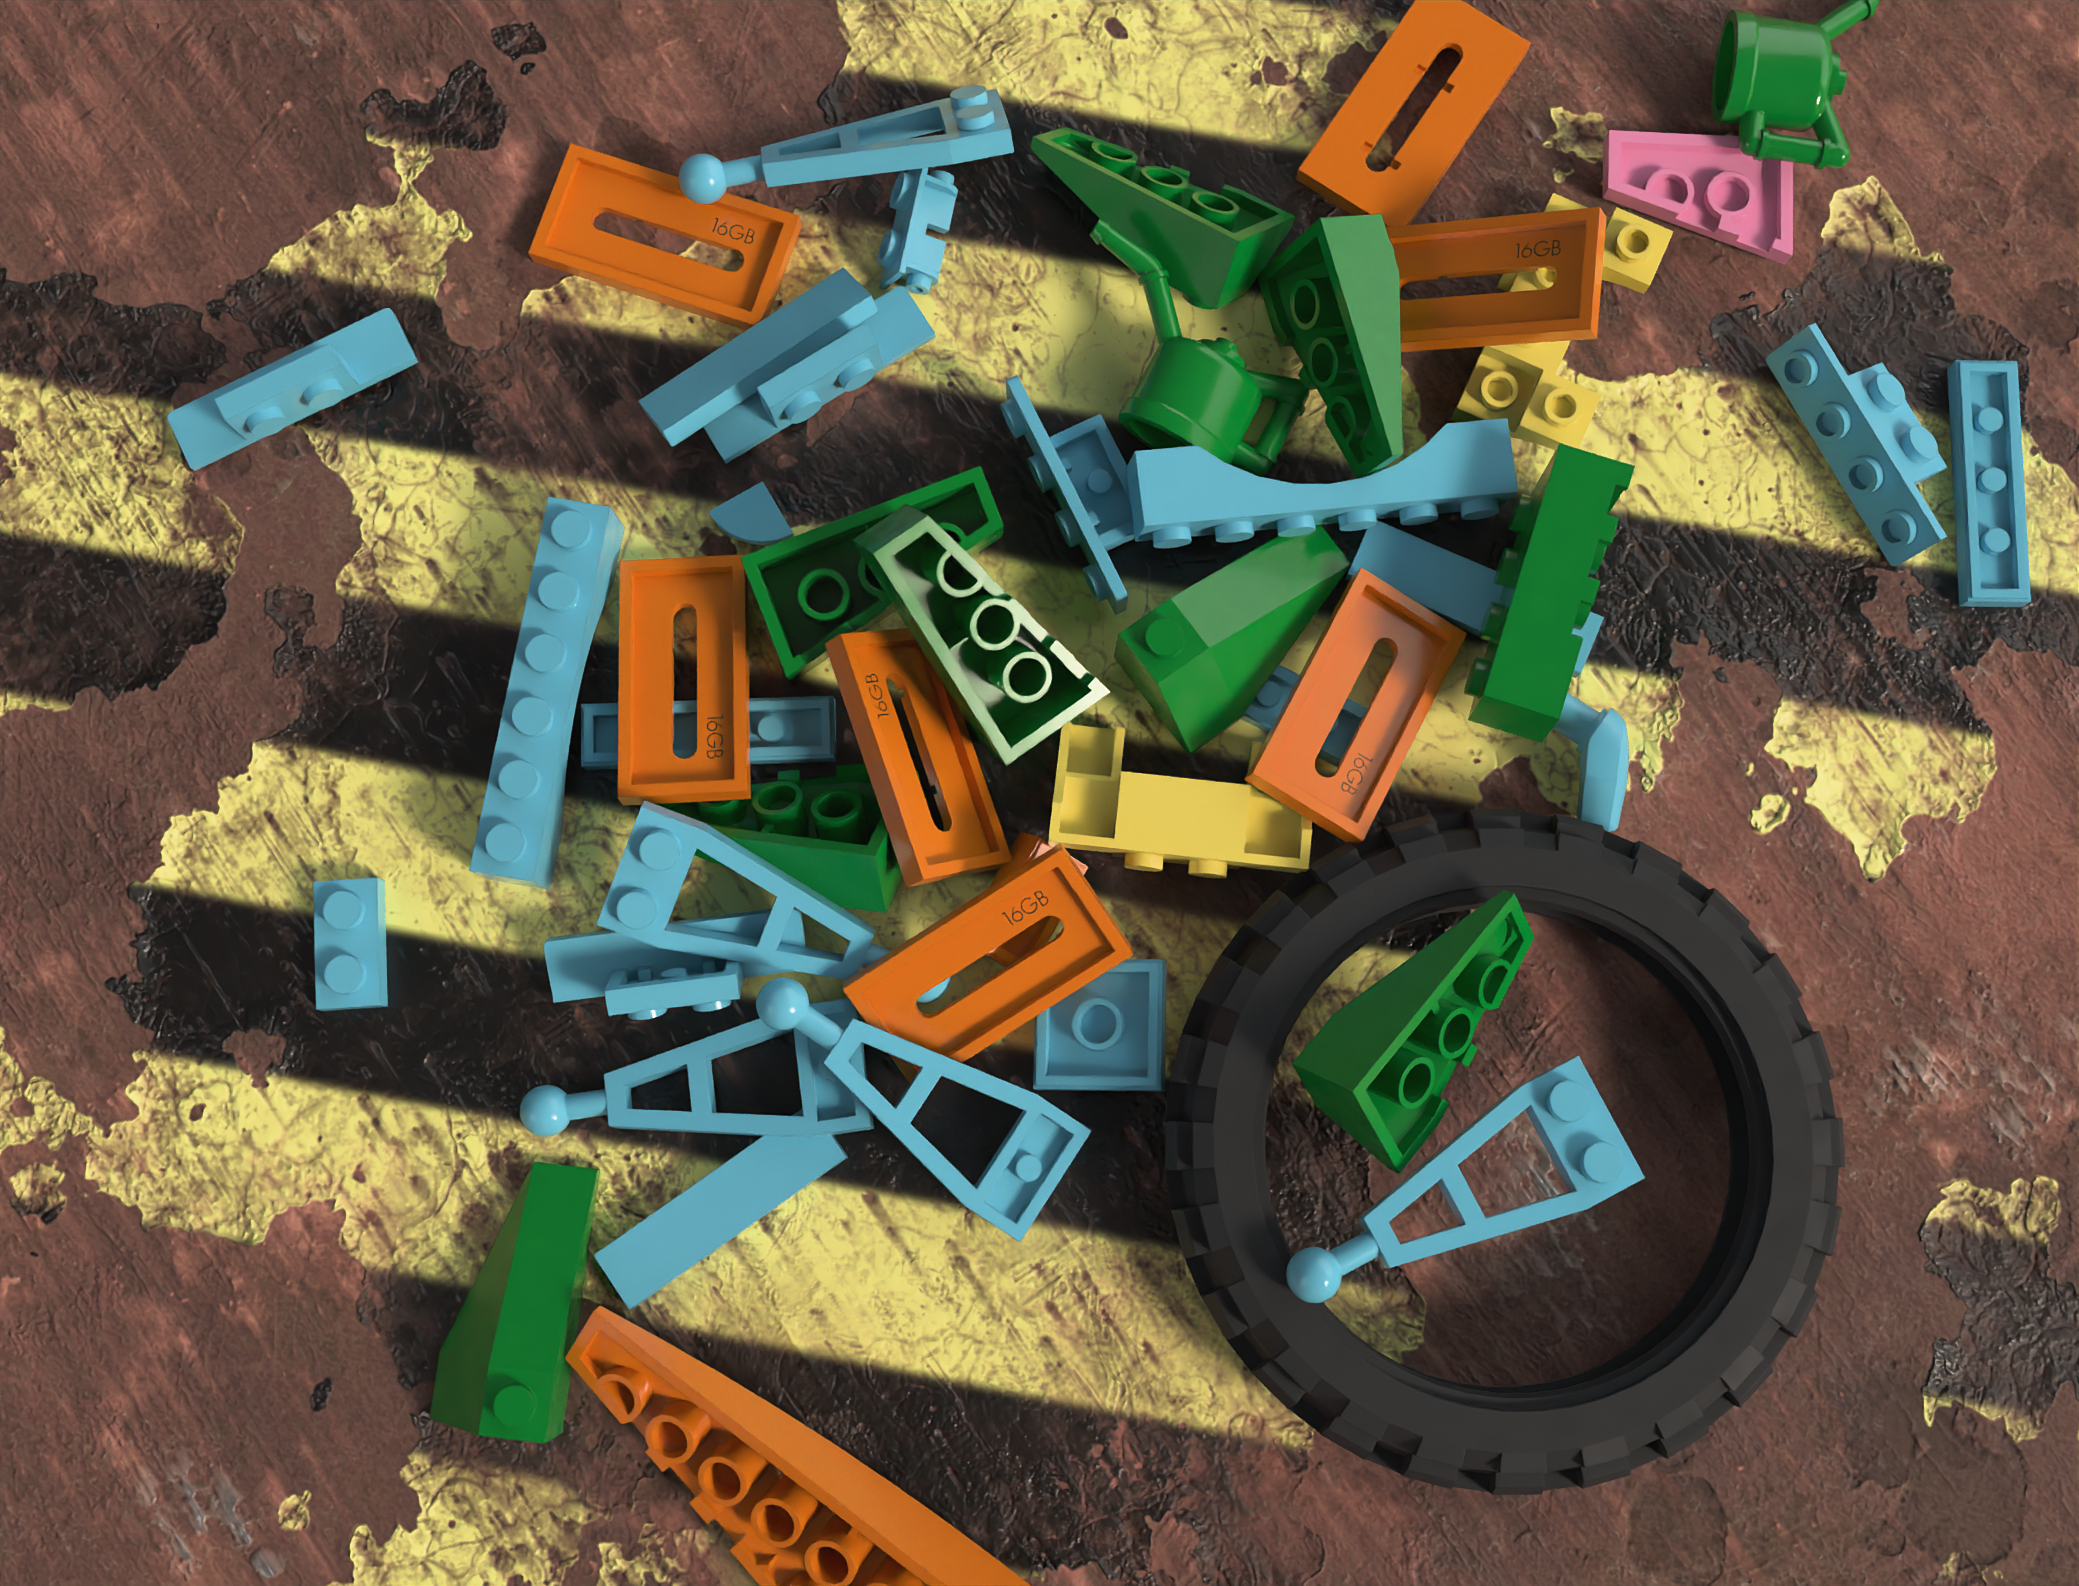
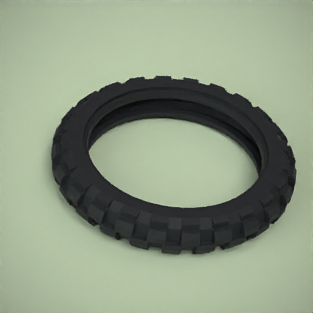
M1468 809L1466 812L1437 816L1429 814L1386 826L1377 832L1365 836L1364 840L1356 846L1347 842L1310 864L1307 872L1301 871L1276 890L1242 925L1215 961L1213 968L1195 998L1179 1038L1171 1076L1169 1077L1164 1118V1167L1170 1210L1182 1248V1254L1201 1299L1222 1335L1250 1372L1287 1409L1314 1428L1320 1435L1363 1460L1367 1459L1400 1473L1404 1477L1448 1489L1455 1487L1485 1491L1492 1495H1542L1543 1491L1576 1486L1584 1489L1630 1476L1631 1470L1660 1457L1666 1459L1672 1457L1709 1434V1426L1732 1407L1737 1406L1741 1408L1773 1373L1774 1370L1771 1364L1789 1338L1798 1337L1819 1295L1814 1288L1826 1255L1833 1256L1842 1207L1836 1206L1839 1167H1845L1843 1118H1836L1829 1082L1835 1076L1820 1031H1813L1798 998L1802 996V992L1777 953L1770 954L1749 929L1750 920L1716 888L1708 889L1683 871L1682 863L1640 840L1634 843L1605 831L1602 825L1559 814L1547 816L1518 812L1517 809ZM1502 890L1515 893L1523 912L1564 921L1589 931L1613 944L1640 963L1666 988L1684 1010L1699 1034L1714 1066L1724 1098L1730 1144L1728 1191L1722 1219L1712 1248L1701 1270L1680 1302L1651 1332L1635 1345L1609 1361L1579 1374L1550 1382L1522 1386H1482L1454 1382L1424 1374L1400 1364L1372 1348L1355 1335L1324 1302L1308 1303L1295 1296L1289 1288L1286 1278L1287 1266L1293 1255L1277 1219L1270 1194L1265 1160V1124L1268 1097L1275 1068L1289 1033L1303 1008L1320 985L1342 962L1378 936L1409 922L1433 915L1478 909Z

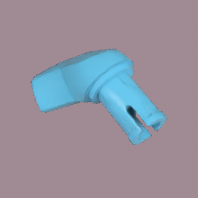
M1567 692L1560 719L1553 729L1578 744L1576 751L1580 753L1578 758L1580 782L1576 819L1602 825L1603 829L1607 832L1615 831L1619 825L1628 780L1629 741L1626 722L1613 708L1610 711L1604 708L1601 712H1598Z

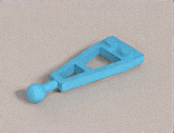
M972 85L952 91L950 98L936 100L761 147V155L721 162L709 154H696L689 157L682 164L678 178L680 188L689 200L698 204H711L724 195L727 187L766 180L767 187L952 165L1013 153L1014 147L1011 129L997 89L986 91L984 86ZM940 130H944L945 133L942 135L913 138Z
M645 800L640 808L596 923L598 926L657 948L843 980L850 978L859 972L861 967H867L891 951L871 943L875 931L873 926L706 823ZM696 849L701 850L776 896L759 939L668 923ZM794 907L848 939L849 941L844 953L840 954L780 943ZM951 977L921 995L917 1002L929 1003L941 998L949 988Z
M780 977L772 979L758 993L756 1000L757 1013L767 1026L776 1030L796 1028L827 1049L829 1052L822 1063L964 1206L1018 1242H1021L1091 1133V1130L1035 1093L854 1018H851L843 1029L809 1006L806 990L799 982L791 978ZM861 1042L920 1067L894 1107L848 1062ZM941 1076L1023 1110L974 1186L910 1124Z
M849 998L809 1004V1006L843 1029L851 1018L861 1021L860 1013ZM760 1018L604 1074L605 1089L567 1095L556 1086L541 1085L530 1090L520 1105V1118L523 1125L529 1132L541 1137L557 1135L568 1126L570 1120L608 1115L609 1126L613 1128L814 1138L874 1129L872 1113L822 1063L829 1052L827 1049L796 1028L776 1030L767 1026ZM794 1031L804 1117L717 1113L711 1060ZM861 1042L848 1062L868 1081L864 1043ZM684 1069L688 1070L692 1112L633 1109L631 1088Z
M1571 1057L1510 1090L1358 1217L1365 1232L1330 1251L1319 1247H1308L1298 1251L1288 1263L1286 1271L1287 1283L1293 1294L1299 1299L1308 1303H1321L1335 1295L1340 1287L1343 1275L1376 1257L1380 1259L1384 1268H1392L1587 1210L1645 1177L1580 1057ZM1525 1110L1569 1191L1485 1217L1458 1164ZM1435 1183H1438L1459 1225L1399 1243L1389 1221Z

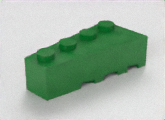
M1559 443L1531 495H1519L1508 526V530L1518 533L1514 549L1508 547L1504 549L1494 578V584L1504 586L1499 604L1495 602L1489 604L1480 629L1479 638L1489 641L1484 659L1475 658L1464 689V694L1474 697L1468 717L1469 721L1542 743L1560 719L1584 639L1581 636L1572 634L1573 628L1581 630L1586 623L1601 582L1588 576L1589 574H1596L1604 558L1607 546L1612 544L1619 518L1608 514L1622 492L1629 488L1635 466Z
M981 466L740 557L785 675L792 683L829 658L825 643L839 634L866 632L896 611L852 541L903 505L908 504L930 516L971 557L1003 536L1004 525Z
M905 504L852 540L981 745L1006 766L1110 693L1096 677L1091 675L1057 639L1053 638L1042 628L1018 601L1005 592L927 514Z

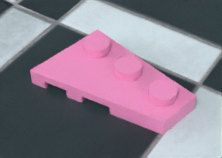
M1608 131L1603 140V199L1784 265L1793 256V162L1763 158L1762 161L1753 160V156H1747L1739 150V136Z

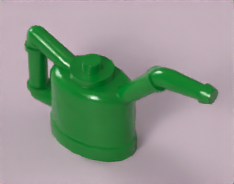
M1847 0L1815 23L1754 15L1749 11L1732 9L1727 14L1721 30L1714 63L1712 114L1713 119L1717 123L1739 124L1738 146L1743 154L1753 156V160L1762 161L1763 158L1808 164L1813 165L1814 169L1823 170L1824 167L1842 168L1849 162L1851 151L1830 103L1834 95L1842 94L1847 80L1846 70H1840V56L1838 53L1832 52L1830 41L1859 21L1871 18L1880 0ZM1765 128L1793 132H1806L1813 128L1817 140L1769 133V130Z
M1099 219L1089 235L1097 245L1102 244L1140 277L1138 278L1139 286H1143L1159 343L1132 396L1127 398L1120 410L1118 420L1126 430L1151 449L1200 446L1227 464H1233L1237 468L1259 477L1266 476L1270 469L1275 468L1278 462L1277 456L1298 416H1302L1306 408L1304 405L1309 398L1310 390H1306L1301 379L1246 370L1244 360L1236 353L1238 350L1237 346L1228 339L1218 337L1215 341L1210 339L1196 341L1183 337L1167 281L1169 278L1168 270L1163 269L1161 262L1152 253L1111 228V223ZM1262 398L1276 400L1277 406L1256 445L1251 447L1243 442L1242 439L1260 407Z

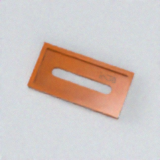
M1415 0L1299 167L1296 180L1353 216L1382 214L1385 227L1410 225L1526 56L1531 42L1462 0ZM1446 48L1456 50L1461 57L1460 63L1398 151L1390 166L1381 172L1370 170L1366 165V158L1436 56Z
M570 143L528 254L534 263L748 330L769 316L802 223L799 215L726 192L714 203H695L684 195L679 185V178ZM601 213H611L633 221L637 219L643 221L646 225L727 251L728 249L734 250L744 258V262L737 271H726L598 230L594 227V220Z
M1601 207L1386 227L1399 269L1400 291L1409 282L1436 280L1441 276L1460 278L1538 271V268H1546L1547 270L1557 272L1555 283L1551 287L1541 290L1415 300L1400 299L1401 352L1597 339L1606 216Z
M745 554L620 561L618 799L622 806L642 805L644 800L653 804L751 799L748 576L740 558ZM691 608L697 613V750L690 758L682 759L675 756L673 750L674 616L680 609Z
M1361 567L1351 577L1244 780L1344 842H1350L1353 846H1356L1364 840L1467 633ZM1384 642L1393 651L1392 661L1380 682L1379 689L1376 690L1344 752L1336 773L1332 777H1323L1315 769V759L1375 643Z
M900 628L844 633L825 643L906 888L989 871L1012 862L1013 860L964 717L909 629ZM887 678L895 683L898 690H903L905 697L901 698L923 766L930 786H935L938 792L934 795L943 821V831L939 830L932 820L887 687Z
M1059 843L846 979L842 989L868 1025L963 1063L1134 954L1132 946L1063 844ZM1046 916H1055L1062 921L1063 928L1056 935L1055 939L1040 945L968 991V994L962 998L955 999L932 1014L923 1013L918 1009L916 1001L921 995ZM890 1055L910 1083L920 1067Z

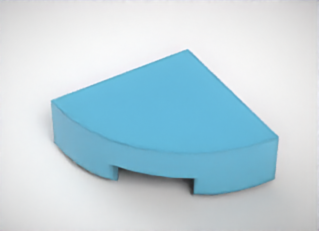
M763 481L709 511L716 525L725 534L746 543L771 546L794 537L792 530Z

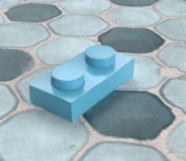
M375 877L313 882L316 1010L332 1011L388 1007L385 880Z

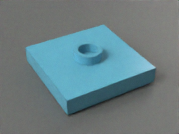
M1126 959L1035 1017L1033 1089L1165 1091L1167 961L1163 959Z

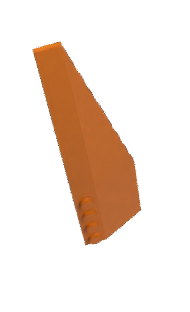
M602 1306L597 1307L592 1312L565 1357L621 1424L632 1422L645 1437L648 1446L645 1452L658 1468L664 1472L670 1467L693 1493L694 1497L689 1504L706 1524L715 1519L735 1542L730 1548V1552L760 1586H1031L944 1519L831 1441L715 1369Z

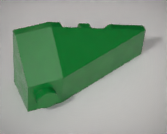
M1068 127L1040 134L1032 139L1030 149L1101 220L1111 223V228L1152 253L1161 262L1163 269L1168 270V285L1184 293L1183 298L1198 308L1216 310L1244 297L1292 228L1295 216L1243 190L1226 184L1223 186L1221 195L1188 183L1190 171L1173 165H1171L1170 169L1159 166L1141 167L1136 165L1138 157L1134 151Z
M1382 214L1319 218L1261 271L1257 279L1274 334L1282 347L1292 346L1303 364L1298 376L1306 390H1318L1327 406L1325 423L1358 479L1380 471L1403 455L1399 269Z
M865 764L837 766V776L801 779L799 770L779 771L778 781L750 784L751 799L656 804L706 823L840 907L887 913L903 880ZM696 849L694 856L729 868L701 850Z
M1502 890L1334 1013L1315 1037L1306 1044L1303 1051L1292 1063L1315 1105L1389 1170L1398 1174L1401 1173L1439 1125L1450 1104L1440 1097L1457 1063L1469 1067L1478 1047L1470 1042L1485 1009L1493 1010L1500 1006L1534 939L1532 930L1515 893Z
M533 1162L440 1350L429 1419L478 1436L544 1444L562 1434L572 1366L565 1357L574 1344L577 1335L600 1169Z

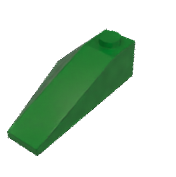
M1315 525L1316 530L1309 534L1294 537L1278 536L1169 598L1118 633L1114 659L1189 756L1242 718L1269 677L1284 660L1295 641L1306 626L1310 624L1349 570L1351 562L1321 525Z

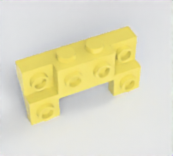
M1553 193L1543 212L1588 207ZM1616 207L1610 217L1605 215L1606 229L1602 280L1644 294L1651 285L1674 231ZM1538 268V271L1502 274L1497 288L1506 292L1546 289L1555 283L1557 272L1547 270L1546 268ZM1570 341L1483 346L1450 420L1458 423L1507 418L1511 438L1525 440L1553 450L1557 449L1559 443L1579 449L1602 395L1556 375Z
M1068 722L1061 727L1048 846L1054 847L1062 843L1065 848L1112 853L1114 857L1125 858V868L1140 871H1162L1163 862L1189 865V875L1205 878H1227V869L1238 870L1240 867L1291 873L1307 872L1309 869L1312 821L1247 782L1244 785L1121 771L1125 727L1109 729L1072 725V722ZM1252 741L1250 745L1248 771L1262 747V742Z

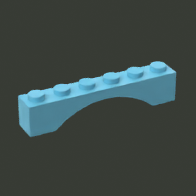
M1507 418L1446 423L1423 447L1396 465L1363 478L1332 484H1293L1259 477L1223 462L1200 446L1135 451L1126 467L1135 542L1153 540L1155 548L1180 547L1191 543L1192 536L1215 534L1217 542H1238L1252 538L1254 536L1253 531L1277 529L1278 536L1294 537L1314 532L1316 530L1315 525L1339 523L1341 531H1357L1377 525V519L1400 517L1401 525H1420L1437 520L1439 513L1460 512L1461 518L1464 520L1482 519L1498 514L1499 507L1518 492Z
M548 497L469 869L470 872L488 880L545 890L551 889L563 830L566 767L578 693L593 635L604 604L613 587L625 529L612 508L608 506Z

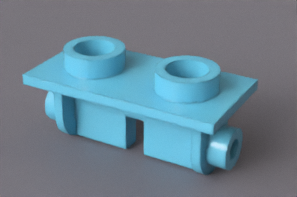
M920 168L899 174L890 198V207L897 210L893 229H888L885 233L877 256V264L884 267L879 288L885 290L897 279L901 278L907 281L905 288L908 291L926 295L929 294L930 287L938 283L946 242L925 235L927 228L943 234L949 231L958 189L953 185L954 176L950 173L935 170L930 175H927L928 168Z

